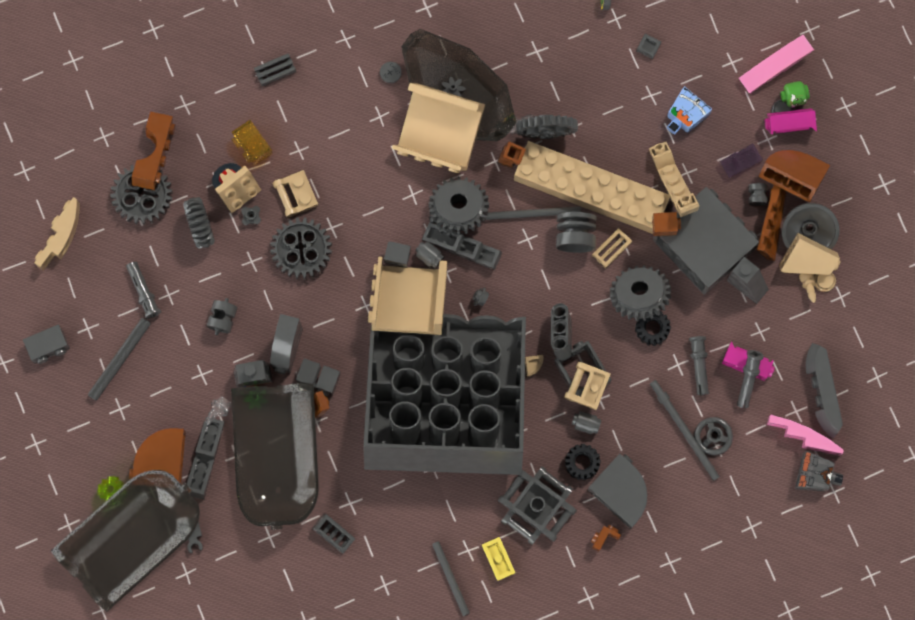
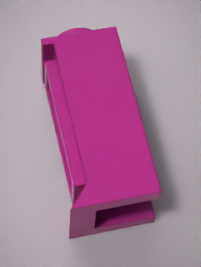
M812 108L767 113V119L764 120L765 129L770 134H773V131L777 134L810 130L809 127L817 131L815 110Z
M731 341L722 364L743 372V366L746 365L748 358L746 355L747 350L737 346L735 348ZM764 357L759 366L760 374L756 378L763 381L767 377L771 378L775 369L772 366L774 360L769 362V359Z

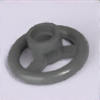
M709 417L698 424L694 437L704 453L720 455L730 448L733 441V432L730 425L723 419ZM714 423H718L725 428L727 437L723 436L722 430L715 427ZM708 425L707 439L702 443L700 433L703 427ZM711 433H716L717 438L713 439ZM721 441L725 443L723 447L716 450L707 448L711 442L717 443Z

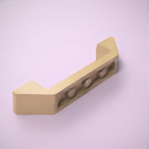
M667 142L659 143L649 148L657 172L679 216L683 217L698 211L699 203L694 194L690 193Z

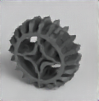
M193 197L184 201L183 206L196 247L200 249L213 245L215 240L202 199L200 197Z

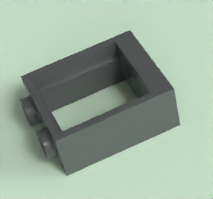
M580 341L573 345L574 349H572V354L568 359H555L554 361L569 388L572 380L562 363L585 350L594 366L607 372L589 341L585 343ZM610 377L608 379L607 385L610 384L612 381ZM584 387L577 390L575 395L581 397Z

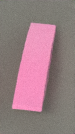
M802 35L742 75L739 80L751 94L780 73L787 71L814 51L806 37Z
M774 415L768 417L767 425L786 429L784 437L803 440L802 448L837 456L843 454L841 447L804 425Z

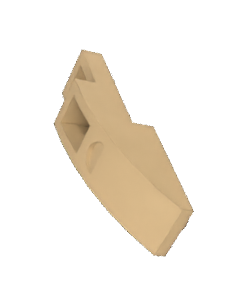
M74 197L71 201L68 200L65 203L64 211L52 221L51 228L56 234L49 237L43 251L40 250L35 257L36 261L34 263L43 271L54 256L59 259L63 258L73 240L80 211V203Z

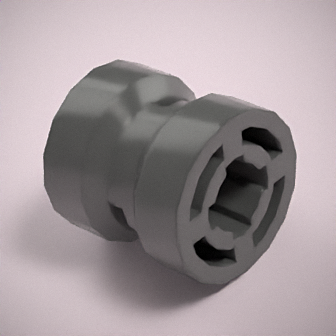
M750 184L748 186V191L751 193L749 205H767L768 198L765 194L768 191L767 184Z

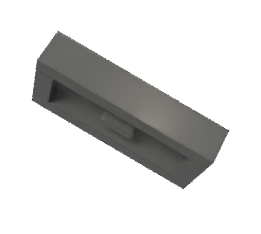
M289 53L254 68L261 86L296 72ZM287 60V62H285V63H283V64H280V65H278V66H276V67H273V68H271V69H269V70H266V71L260 73V71H263V70H265V69H267V68H270V67H272V66H274V65H277V64H279V63L284 62V61ZM290 66V68L287 69V70H285V71H282V72H280V73H278V74H275V75H273V76H271V77H268V78H266V79H264V80H263V78H262V77H264V76H267V75H269V74H271V73H274V72L279 71V70H281V69H283V68H285V67Z

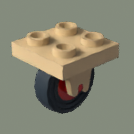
M234 163L224 164L214 172L212 177V184L231 213L241 208L243 204L261 191V188L246 166L242 168Z

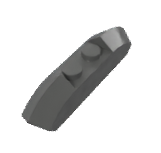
M812 343L806 358V373L813 374L811 383L813 389L816 388L817 392L815 402L816 406L820 407V410L816 411L815 415L822 429L834 439L843 426L829 358L825 348Z

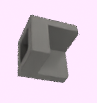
M389 241L384 263L407 267L411 246Z

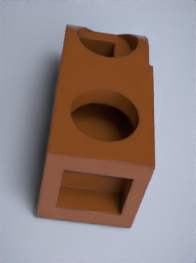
M507 142L502 148L498 162L507 167H513L514 164L520 165L526 149L512 142Z

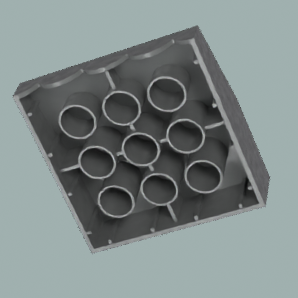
M443 314L442 335L373 331L371 323L363 446L364 470L522 475L526 317H517L505 322L498 317L484 315L467 321L457 315Z

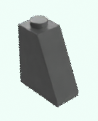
M745 257L733 269L727 279L730 284L756 305L769 290L760 269Z

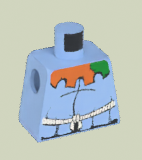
M684 86L668 113V118L672 122L667 126V129L674 135L680 128L688 133L710 115L712 108Z

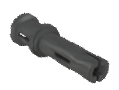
M131 262L126 265V268L139 295L138 302L146 313L144 316L146 319L156 317L161 313V310L157 308L154 301L155 296L150 293L138 263Z
M706 336L689 338L692 348L690 357L694 359L697 395L709 394L705 362L708 353L705 352L704 343Z
M748 350L746 353L748 358L746 365L743 366L744 378L737 406L741 408L743 406L745 408L749 407L755 378L760 374L759 366L764 356L763 353L756 350Z

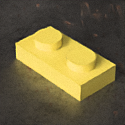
M500 537L482 544L497 581L515 574V570Z

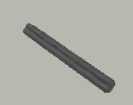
M144 318L140 319L88 393L90 398L98 400L150 326L149 321Z

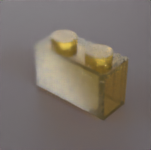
M248 120L232 131L234 138L231 140L237 149L239 147L242 148L244 151L242 156L247 163L252 162L255 166L273 154L272 149L251 120Z

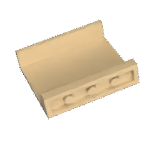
M410 83L408 90L413 92L399 144L393 145L392 149L397 150V154L408 157L409 154L413 155L415 160L425 162V160L431 161V165L442 168L443 165L447 166L451 172L467 171L485 104L418 83Z
M378 257V264H374L373 275H376V280H372V291H375V293L370 297V307H373V311H369L368 323H372V330L442 335L447 261H440L439 269L382 266V257Z

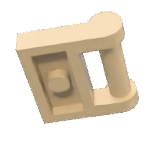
M304 170L283 179L275 180L272 183L279 193L287 218L319 206ZM289 184L298 205L295 208L291 205L284 188L285 185Z
M578 362L573 381L564 398L597 410L611 373ZM584 371L590 374L580 397L575 394Z

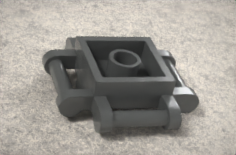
M543 466L534 477L522 470V475H518L506 493L498 499L502 505L510 509L501 523L512 527L528 539L531 545L534 544L541 533L554 542L557 539L556 535L564 524L577 511L565 501L573 491V488L567 487L553 477ZM542 477L563 493L561 497L541 483L539 479ZM523 481L529 482L514 504L511 503L509 500ZM563 507L565 509L564 513L549 531L545 527L559 508ZM514 513L536 528V531L531 533L512 519Z

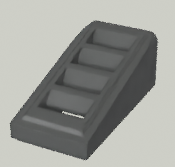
M323 514L312 527L316 533L342 554L355 540L351 534L327 514ZM326 521L329 522L322 531L320 529ZM332 526H334L335 529L330 533V535H326L329 529ZM340 531L341 534L338 536V538L335 541L332 540V538L337 534V532ZM346 536L345 542L339 546L338 543Z

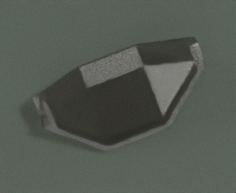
M419 29L409 35L401 46L409 84L418 83L443 91L446 88L442 85V82L449 83L450 77H453L454 82L462 79L459 86L465 87L466 90L459 91L461 97L485 104L475 140L499 141L506 137L517 123L507 84L470 48L423 29Z

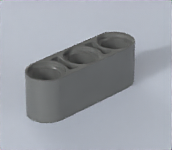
M563 303L556 304L551 309V346L555 357L559 360H566L572 354V319L568 307Z

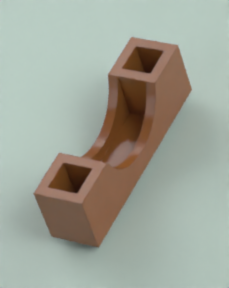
M150 111L146 125V137L153 141L156 148L147 158L136 160L132 173V186L155 190L156 184H160L162 177L160 169L161 167L164 168L166 163V156L164 155L170 149V135H174L176 124H173V116Z

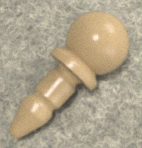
M800 274L799 279L803 283V288L807 290L809 299L815 303L816 293L814 286L816 283L814 281V274Z

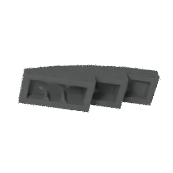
M432 223L428 224L422 238L424 242L428 241L433 246L493 270L496 269L502 252L498 249L483 245L482 242L465 237L461 233L458 235L455 231L451 234L450 229L443 231V227H437V225Z

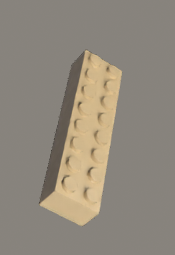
M528 141L522 161L515 172L514 181L653 234V213H664L670 198L668 194Z

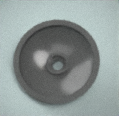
M806 203L795 207L788 213L782 224V238L787 249L797 233L829 249L835 246L839 237L840 230L836 216L829 208L817 203ZM807 225H812L811 229H806Z

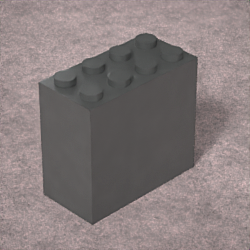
M707 187L695 196L699 203L698 211L680 217L677 212V218L681 219V229H678L677 235L653 237V241L704 295L727 276L743 257L747 258L759 243L757 235L751 230L748 231L744 227L745 223L738 216L735 217L731 213V208L718 199V194L713 189L709 190Z

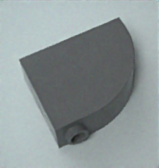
M280 314L270 359L271 367L275 369L274 372L291 373L303 331L299 318Z
M619 454L589 486L588 491L631 529L645 510L647 488L642 475L632 465L633 461L624 454L622 456Z

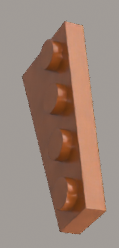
M776 185L770 191V201L757 248L759 253L771 261H775L786 197V190Z

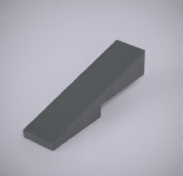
M209 417L205 418L195 451L196 455L186 484L185 495L205 499L225 421Z

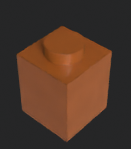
M677 212L653 213V236L677 235L678 229H681V219L677 218Z

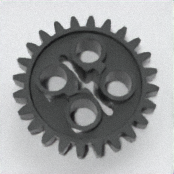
M540 115L516 122V134L522 135V137L527 136V138L553 139L558 138V136L565 137V135L575 134L578 131V120L573 119V117H561V115Z
M131 165L130 171L124 168V175L118 173L120 180H113L117 186L111 187V190L115 192L110 194L112 199H116L112 201L113 206H117L116 212H121V218L127 216L128 222L134 219L136 225L139 220L142 221L143 225H145L147 219H149L150 223H153V217L159 220L158 214L165 215L164 208H170L167 202L172 201V197L168 196L173 194L172 189H168L172 185L171 182H166L168 180L167 175L161 177L160 184H157L158 187L155 190L130 186L134 166ZM144 191L145 194H143L142 197H139L138 194H141V192ZM134 198L135 203L127 205L126 200ZM148 201L154 202L151 208H145L144 205Z
M296 217V223L289 219L288 226L282 223L283 230L277 228L276 231L279 235L272 236L276 242L270 243L275 248L270 250V253L275 255L272 260L273 262L279 261L276 267H282V273L288 271L289 277L294 273L296 279L299 278L300 274L306 279L308 273L311 277H314L313 271L320 274L319 267L326 268L324 261H330V258L326 255L332 254V250L327 249L332 246V243L326 242L330 239V235L324 236L327 232L326 229L320 230V223L314 226L313 219L310 223H307L306 217H304L303 222H300L299 218ZM298 232H301L304 247L305 264L303 265L301 264ZM308 234L315 236L311 242L305 241L304 238ZM290 236L296 238L293 244H287L286 239ZM314 252L317 254V257L314 260H308L307 255ZM296 255L298 259L296 262L291 263L288 261L289 256Z

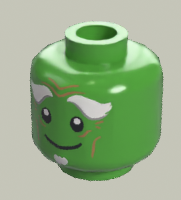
M801 81L785 84L784 91L780 92L782 102H786L790 108L805 105L810 98L808 86L804 85Z

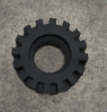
M660 311L659 316L653 315V319L648 317L646 321L639 319L636 322L635 332H637V337L641 339L642 343L645 342L647 343L646 345L652 344L656 346L667 339L671 330L670 320L667 319L668 316L666 314H662V311ZM649 321L658 322L660 325L659 333L655 335L649 334L646 331V324Z
M585 444L575 445V447L571 448L565 458V467L568 474L570 473L571 477H575L577 480L592 478L600 466V456L596 452L597 450ZM586 455L590 459V466L587 469H579L575 464L577 456Z

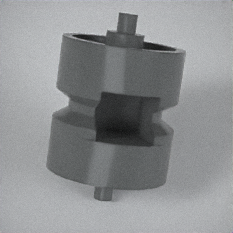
M225 298V301H213L211 308L213 315H210L206 327L216 331L215 335L217 336L219 332L228 334L231 332L233 325L231 319L235 318L238 307L230 304L228 298Z

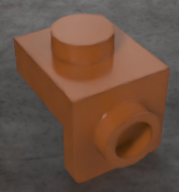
M323 391L316 392L310 400L299 403L305 421L321 417L329 409V401L324 396Z
M608 525V527L603 526L601 532H596L591 540L594 543L592 548L599 552L608 535L619 540L621 536L618 533L619 530L611 525Z

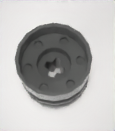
M585 212L558 214L557 230L562 231V233L556 235V249L570 253H586L596 250V236L590 232L596 231V225L594 224L597 221V216Z

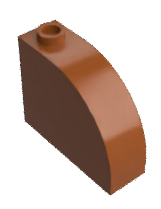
M782 150L768 157L759 177L810 203L830 165L803 152Z
M169 428L150 435L137 450L133 469H130L129 481H132L134 486L181 489L186 431L179 428Z

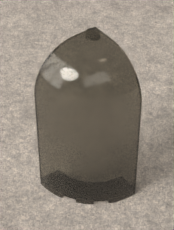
M297 383L268 388L267 386L232 388L236 494L243 515L253 525L271 526V530L283 529V525H293L302 522L313 511L319 492L313 384Z
M146 471L129 480L57 544L51 552L74 578L77 577L82 582L84 589L107 612L191 536L199 521V505L191 496L190 492L192 490L185 482L181 484L173 475L166 471Z

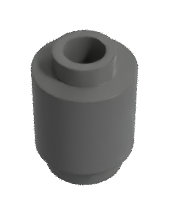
M428 241L425 244L421 242L415 250L417 252L416 257L434 269L444 259V256L441 255L442 252Z
M579 411V414H574L572 425H575V430L592 435V433H598L602 419Z

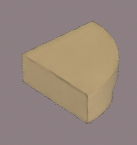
M543 355L525 357L527 377L536 374L543 364Z

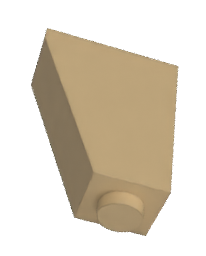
M797 233L782 258L779 267L784 273L831 275L832 271L837 270L839 267L840 257L837 252Z

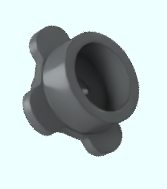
M258 206L242 208V223L244 225L259 224L261 222L259 217L260 208Z
M486 288L476 290L473 296V305L483 306L489 296V292L485 291Z

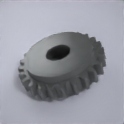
M451 177L450 182L443 180V186L438 184L437 190H432L433 195L429 197V213L433 215L432 221H437V227L443 225V231H446L448 228L451 234L453 231H457L458 235H460L461 231L467 234L468 229L475 231V225L480 227L481 221L485 222V215H488L489 208L488 196L485 189L481 190L480 184L475 186V180L468 182L467 177L464 180H461L460 177L454 180ZM457 202H462L466 206L457 209L454 208L452 205Z
M645 265L642 268L635 266V269L629 267L627 272L621 271V277L616 276V281H612V287L610 288L612 306L615 307L617 313L621 311L622 317L627 315L628 320L632 317L636 321L639 319L646 321L648 317L653 319V315L659 316L660 310L665 311V305H669V299H671L669 280L665 279V274L660 275V270L653 271V267L649 269ZM639 291H644V292H646V293L643 294V295H636V294H635V293H637V292H639Z

